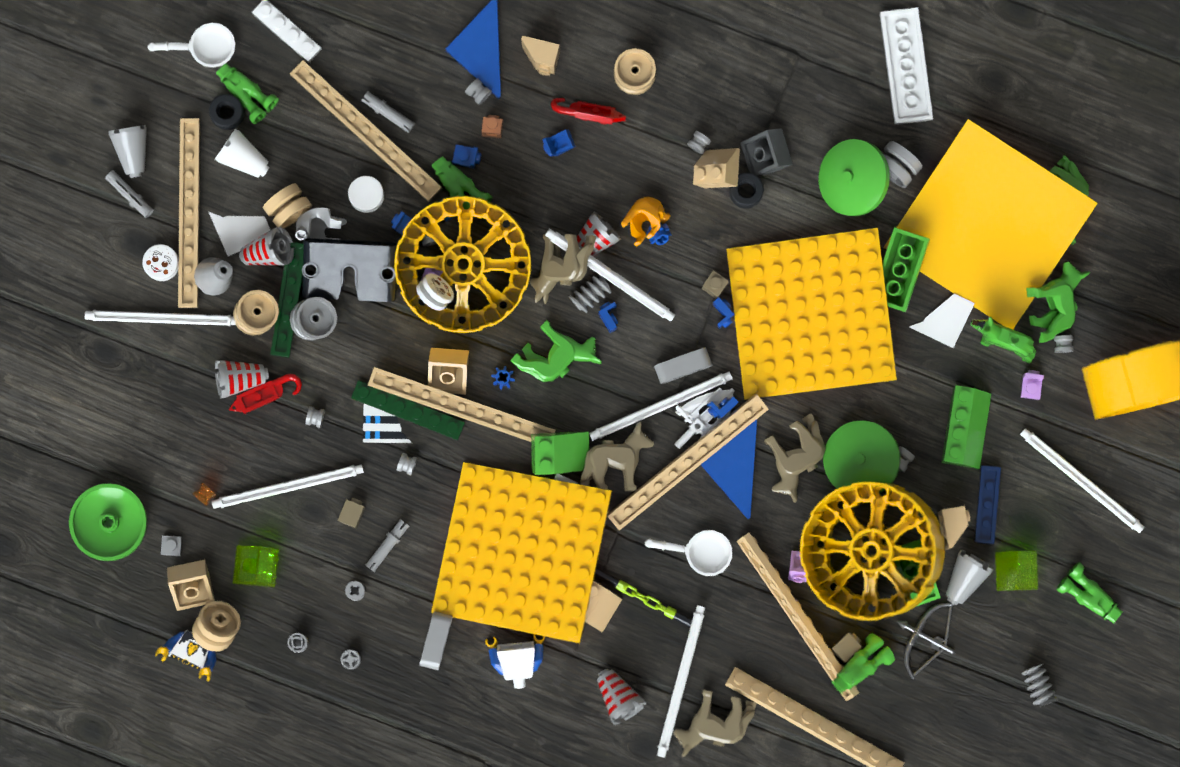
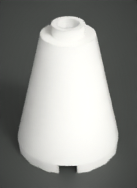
M237 129L233 131L215 158L219 163L257 178L260 175L264 176L270 168L267 166L268 161Z

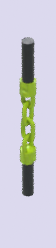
M596 568L594 576L616 587L615 589L630 597L635 596L648 607L663 611L666 617L691 627L692 620L678 613L677 610L670 606L665 607L661 605L659 600L637 592L635 587L622 580L619 581ZM628 587L634 590L632 594L626 591ZM651 599L658 604L653 606L647 602Z

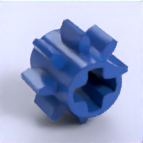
M660 223V229L649 239L651 244L656 242L657 245H663L669 240L671 233L668 225ZM651 225L649 226V231L646 232L647 235L651 230Z
M504 366L503 370L496 368L497 374L491 375L492 378H496L493 385L499 384L500 390L503 389V386H507L510 389L509 383L515 382L514 378H510L514 372H507L506 366ZM500 374H503L504 376L508 375L506 377L507 381L505 383L503 381H498L500 379Z

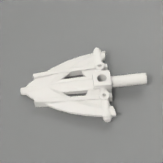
M718 388L714 392L701 395L689 401L682 407L677 405L675 413L679 416L682 415L685 418L684 421L689 422L690 425L688 426L689 429L674 445L680 449L694 434L700 433L701 437H703L729 416L730 411L723 418L719 419L717 417L713 424H708L713 416L707 409L700 415L699 410L710 401L719 408L718 404L725 397L728 399L733 397L735 390L733 388L730 390Z

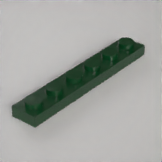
M290 243V247L294 248V257L290 264L284 265L278 302L279 314L275 322L270 353L273 356L290 358L294 331L290 324V314L294 306L299 303L303 278V244Z
M361 381L357 382L351 397L353 400L457 441L465 425L463 421L402 397L370 387Z

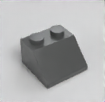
M782 128L766 130L740 142L749 173L755 174L758 177L793 165Z

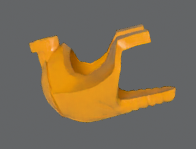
M644 197L638 199L633 204L621 225L624 228L630 222L631 235L637 238L634 243L637 247L646 238V232L642 230V222L649 221L651 224V230L647 235V238L650 239L660 229V222L664 224L671 215L664 212V208L659 200L652 197Z

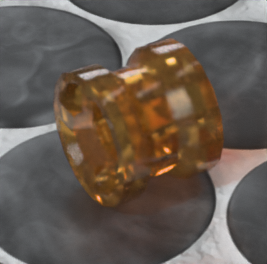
M203 482L200 484L198 491L192 493L205 506L209 504L211 498L217 495Z

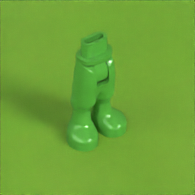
M227 63L216 72L221 78L220 81L224 83L229 92L240 100L243 107L249 110V119L253 124L264 119L266 112L257 106L251 97L255 98L267 112L272 111L279 101V98L274 94L269 96L263 94L258 84L253 83L248 77L237 71L235 67H230Z
M443 156L432 164V167L436 170L435 174L439 176L442 184L450 193V197L465 196V191L470 196L488 200V202L492 201L493 197L489 193L480 192L475 187L472 179L468 178L451 161H447ZM464 202L463 208L469 209L470 203Z
M1080 562L1076 563L1067 575L1083 586L1085 590H1080L1068 577L1062 579L1056 590L1062 594L1068 592L1075 597L1080 605H1084L1094 613L1102 616L1104 620L1108 619L1115 623L1123 611L1099 587L1097 582L1089 580L1083 574V564Z
M869 634L865 639L866 647L855 652L854 656L836 674V678L832 683L839 692L843 693L847 689L850 690L869 675H873L882 663L890 665L895 661L894 654L888 646L881 649L873 659L868 660L870 655L884 645L883 640L877 635Z

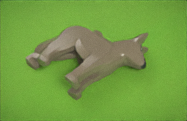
M543 234L545 250L540 275L538 278L530 280V284L536 292L535 303L543 298L544 304H546L549 294L557 282H560V285L571 286L572 282L582 280L587 271L588 259L594 249L596 236H586L585 245L579 249L576 235L565 234L568 248L565 256L561 257L560 247Z
M812 413L802 418L808 428L798 421L789 425L791 429L796 430L799 434L802 449L785 452L773 435L764 440L765 444L769 445L774 453L776 468L781 476V481L776 483L771 491L773 493L790 495L794 503L797 502L799 474L805 470L809 473L818 467L817 463L823 459L826 450L820 435L819 425Z
M641 421L636 424L633 432L623 444H614L613 440H604L601 445H595L587 452L580 485L590 487V480L594 479L597 488L608 490L604 477L609 466L623 472L625 491L637 490V486L634 484V473L639 462V451L641 448H650L655 444L654 441L641 431Z
M702 690L703 702L699 711L694 715L690 728L688 730L675 729L673 731V735L684 748L682 757L686 756L703 739L713 740L714 745L724 747L725 743L734 744L741 740L755 714L754 710L757 703L746 700V708L742 712L741 699L731 696L730 700L733 703L732 711L726 720L723 721L710 713L713 692Z

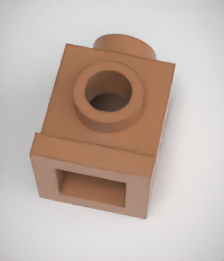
M496 115L483 117L482 136L501 138L503 119H499V116Z

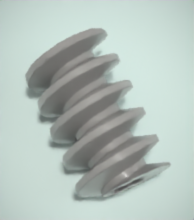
M598 274L599 279L595 276L592 277L593 283L586 282L587 288L580 286L582 293L574 291L576 298L571 295L568 296L580 311L582 310L587 313V305L593 308V300L599 303L598 296L605 298L604 291L611 293L609 284L600 274Z
M1043 664L1029 668L1021 673L1022 675H1028L1024 682L1031 683L1027 690H1034L1030 697L1037 698L1033 705H1039V707L1058 700L1057 698H1051L1055 691L1048 690L1052 683H1045L1049 676L1042 675L1047 671L1045 668H1040Z

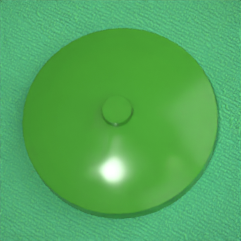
M858 139L842 141L831 148L822 161L819 171L820 192L828 206L842 215L861 216L873 211L882 202L889 187L890 172L887 160L883 153L870 142Z
M870 421L849 422L839 427L826 443V450L823 456L824 469L828 479L837 489L861 482L892 484L898 475L901 462L899 446L893 435L877 423ZM882 488L879 493H882L885 489Z
M100 484L83 492L75 501L70 512L69 529L74 543L83 553L97 560L115 561L127 557L139 547L147 530V514L141 500L129 489L117 484Z

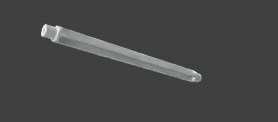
M549 228L545 236L566 251L568 243L565 237ZM589 256L587 263L589 268L662 318L665 317L669 321L674 318L675 314L669 308L653 299L650 295L593 256Z
M85 311V319L93 321L236 325L231 315Z
M730 372L721 373L714 378L603 427L596 428L589 435L592 441L598 438L602 439V437L717 386L726 384L727 381L732 380Z
M1026 428L1021 432L1020 435L1026 439V442L1131 527V529H1135L1140 533L1145 528L1138 519L1033 432L1028 431Z
M362 464L357 466L351 465L334 471L219 497V499L212 500V505L214 509L224 508L242 502L357 476L356 474L364 473Z
M697 605L696 611L693 613L692 624L663 732L657 747L659 748L657 752L659 757L665 758L667 751H669L668 747L701 624L705 617V607Z

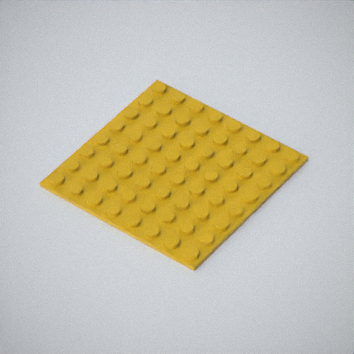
M968 119L897 228L930 239L920 272L952 293L975 303V308L992 317L1001 325L1014 329L1035 298L1027 297L1026 288H1040L1043 286L1098 203ZM891 237L889 238V240L887 241V243H886L885 246L883 247V248H885L886 250H887V248H888V245H889V242H890Z
M878 228L727 249L744 400H748L754 394L763 398L897 380Z
M463 462L431 613L435 611L451 615L453 618L580 643L612 491Z

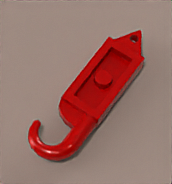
M555 98L551 101V107L555 112L575 116V118L584 121L589 120L612 125L613 122L626 120V116L617 112L613 107L581 101L572 103L570 107L557 105L558 102H564V98Z
M285 374L272 381H268L237 395V399L229 408V411L246 414L280 399L283 394L282 384L288 381L296 383L297 388L292 393L296 395L301 390V380L295 374Z

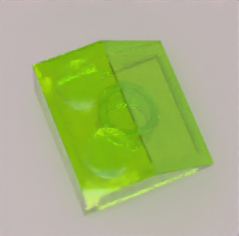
M237 545L233 584L275 587L279 549Z
M1037 551L995 552L996 591L1038 590Z

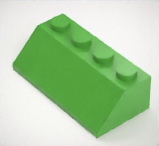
M895 227L883 260L888 307L906 312L930 239Z
M957 385L953 387L941 463L980 469L991 393Z

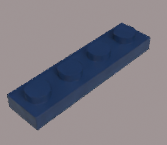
M981 466L974 543L994 544L1001 467Z

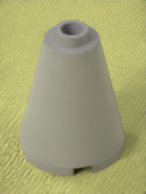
M146 125L108 131L125 174H130V178L141 176V172H145Z
M210 257L204 259L195 269L194 279L197 287L203 293L212 296L224 293L232 282V266L219 258Z
M962 549L958 553L946 591L947 600L955 605H958V603L963 604L994 570L993 567H989L988 563L975 555H966V551Z

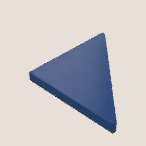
M491 0L445 50L500 99L497 0Z
M757 419L701 464L703 469L747 519L751 517Z

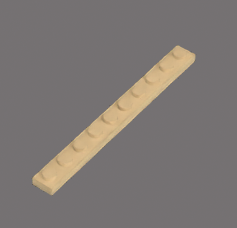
M302 60L290 73L299 84L428 202L442 189L436 181L307 63Z
M180 119L178 308H198V287L195 283L194 273L199 264L200 119Z
M375 367L368 383L370 387L531 442V434L555 433L556 431Z
M754 394L607 514L608 518L620 531L769 410L757 394Z
M747 533L737 543L833 681L843 666L836 660L834 652L825 644L823 636L817 632L812 620L806 616L801 604L795 600L790 588L784 584L779 572L773 568L768 556L762 552L757 540L750 533ZM856 685L850 690L847 689L841 693L846 701L859 694Z
M736 667L725 684L868 767H903L904 762Z

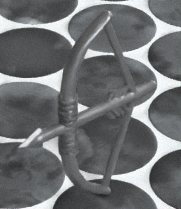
M953 603L936 604L929 608L919 619L916 628L908 625L907 621H897L902 629L906 628L912 632L904 652V664L912 679L944 650L951 654L955 653L952 648L947 646ZM949 606L944 639L938 636L932 638L921 632L926 620L934 611L941 607ZM920 636L931 642V648L938 652L912 673L909 666V655L912 646Z

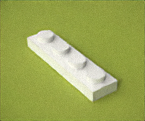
M263 0L252 12L253 15L308 63L321 50L318 44L267 0Z

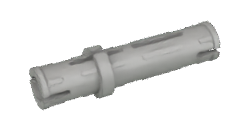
M369 91L361 100L373 108L375 113L382 114L407 133L415 125L414 122L387 105L385 100L381 101Z
M114 170L107 174L105 179L130 202L129 205L132 208L135 207L144 218L149 217L154 210L143 200V196L137 194Z
M399 519L392 531L386 534V539L365 566L375 572L394 545L400 542L399 539L410 526Z

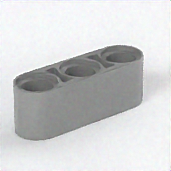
M705 347L659 363L654 368L660 384H665L713 365Z
M433 612L420 666L439 670L453 616Z

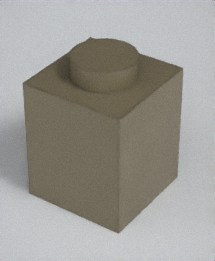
M713 270L703 284L702 290L717 299L725 290L729 281Z
M352 498L351 501L346 499L338 521L357 529L365 507L362 506L363 502Z
M847 633L831 650L843 663H846L862 647L859 644L861 640L854 633L852 635Z

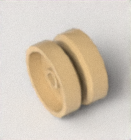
M636 48L626 50L620 54L614 67V77L618 87L627 94L633 95L642 94L651 88L656 74L655 62L651 55L642 49Z
M296 183L280 190L262 207L268 216H275L273 223L277 228H286L292 225L302 213L310 210L312 207L307 197H300L302 191Z
M262 290L249 291L240 298L234 307V322L238 329L245 334L252 336L261 335L267 332L277 321L279 314L278 304L268 292Z
M222 601L207 603L201 609L193 624V637L204 649L210 651L227 649L240 629V615L235 608Z

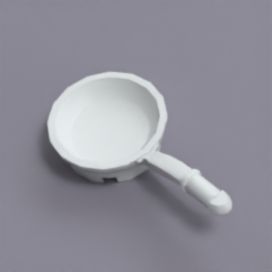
M208 23L196 29L189 44L168 43L167 41L164 43L151 42L148 44V49L150 51L189 49L198 63L214 68L222 66L230 60L234 54L235 41L228 28L221 24Z
M704 530L695 534L686 547L666 541L652 539L645 541V545L648 548L685 552L690 567L704 576H715L722 573L729 566L732 559V547L729 540L722 533L714 530Z

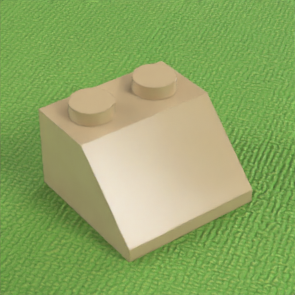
M522 36V48L535 69L543 75L555 74L560 54V45Z
M740 149L706 150L694 165L693 185L703 188L737 187Z
M431 348L428 363V386L450 394L466 395L469 351Z
M965 506L943 509L938 512L945 550L953 548L968 526L970 513L969 510H965Z
M205 560L167 568L168 585L177 611L206 605L215 601Z
M593 581L585 622L603 632L622 599Z

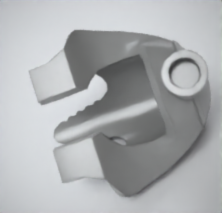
M329 208L310 209L302 213L297 219L295 237L298 240L307 238L336 239L326 238L325 229L327 227L341 229V225H345L347 221L344 218L331 216Z

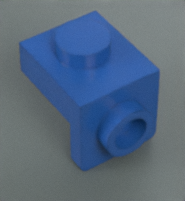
M564 130L552 137L542 139L544 151L549 156H559L576 147L569 130Z
M717 298L713 302V306L724 317L717 324V327L719 329L722 326L727 328L734 321L732 319L734 313L730 310L731 305L725 299Z

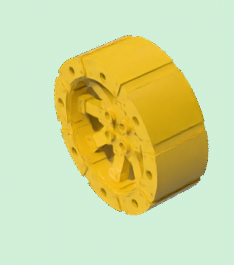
M474 196L445 198L443 201L435 202L421 210L404 229V234L398 242L395 254L396 280L405 302L425 322L430 325L432 323L438 326L439 329L450 332H476L502 321L521 301L524 289L527 288L530 278L529 244L526 243L525 234L518 222L499 205H494L486 199ZM464 202L470 203L469 209L463 208ZM458 216L459 236H457L456 243L451 239L449 240L440 230L438 222L444 220L445 217ZM473 216L480 219L484 218L493 225L489 230L490 232L474 244H472V237H470ZM423 217H427L429 219L428 224H423L421 222ZM505 220L510 222V226L507 228L503 226V221ZM425 235L430 238L432 237L441 247L440 250L444 255L432 257L417 254L420 240L422 241ZM503 237L507 244L510 245V258L491 259V257L484 256L488 248ZM462 246H466L468 248L467 253L464 254L461 252ZM405 257L410 258L411 262L409 264L403 262ZM465 258L468 260L469 267L467 269H461L458 266L460 259ZM448 259H452L454 261L453 266L450 267L447 265ZM476 260L481 262V266L478 268L474 266V261ZM521 261L525 263V268L523 269L518 267V263ZM436 268V270L443 271L440 277L450 286L455 284L457 302L454 309L444 308L443 310H435L427 304H419L420 297L416 289L419 283L417 269ZM504 271L511 273L509 285L505 287L503 292H500L487 281L484 272ZM460 274H466L467 279L462 281ZM471 284L479 288L490 303L484 306L483 309L470 310L468 291H470ZM505 301L507 303V307L505 309H502L500 307V302ZM459 317H465L466 322L464 324L459 323Z
M1180 341L1132 352L1129 355L1118 356L1082 368L1095 419L1125 414L1180 400Z
M854 483L852 486L841 487L827 495L811 512V517L806 522L801 537V564L804 567L805 577L816 596L829 608L835 609L840 614L854 619L876 620L888 618L913 609L934 589V584L939 579L944 564V537L941 535L939 529L941 526L933 511L913 492H908L905 488L890 483ZM882 488L886 490L885 496H881L879 493ZM840 501L844 502L843 509L838 507ZM871 502V517L866 528L854 516L853 508L859 506L860 503ZM887 505L898 506L905 515L893 527L884 530L883 517ZM920 511L924 517H920L918 512ZM839 521L844 523L851 532L850 534L853 538L851 541H836V539L831 538L833 528ZM915 527L918 533L921 534L922 547L912 549L895 545L901 535ZM868 536L869 541L864 543L863 538ZM884 538L888 543L887 545H883L882 540ZM818 541L824 542L823 548L818 547ZM871 545H874L877 549V553L874 556L869 554V547ZM830 553H845V555L850 556L851 559L847 562L848 564L842 570L835 573L830 563ZM862 556L867 559L866 563L862 562ZM882 557L887 560L884 565L880 562ZM903 559L920 563L918 575L912 581L904 578L896 569L897 566L894 561ZM863 571V577H865L862 596L852 593L845 586L852 576ZM880 573L893 583L894 588L898 592L889 599H879L877 579H879ZM832 583L837 585L836 590H831L830 585ZM912 592L918 594L915 599L911 598ZM873 604L876 607L874 612L869 610V605Z

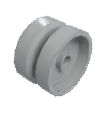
M889 141L884 148L886 154L884 156L889 167L890 181L902 188H906L912 181L911 175H917L922 169V164L906 148L894 141Z
M313 297L302 300L291 311V328L303 340L313 341L327 337L336 327V310L331 302L324 298Z

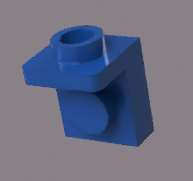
M456 145L452 164L475 169V165L480 163L481 153H478V147L470 148Z
M401 211L400 214L394 216L391 222L393 224L392 229L403 236V231L412 218Z
M615 302L603 304L598 312L609 333L617 330V319L613 313L610 315L608 313L617 307Z
M725 397L718 404L719 408L710 401L706 404L709 407L707 411L714 418L718 417L720 419L738 401L734 397L729 399Z

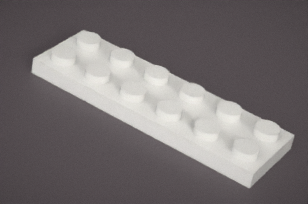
M918 8L880 12L894 123L896 125L933 120Z

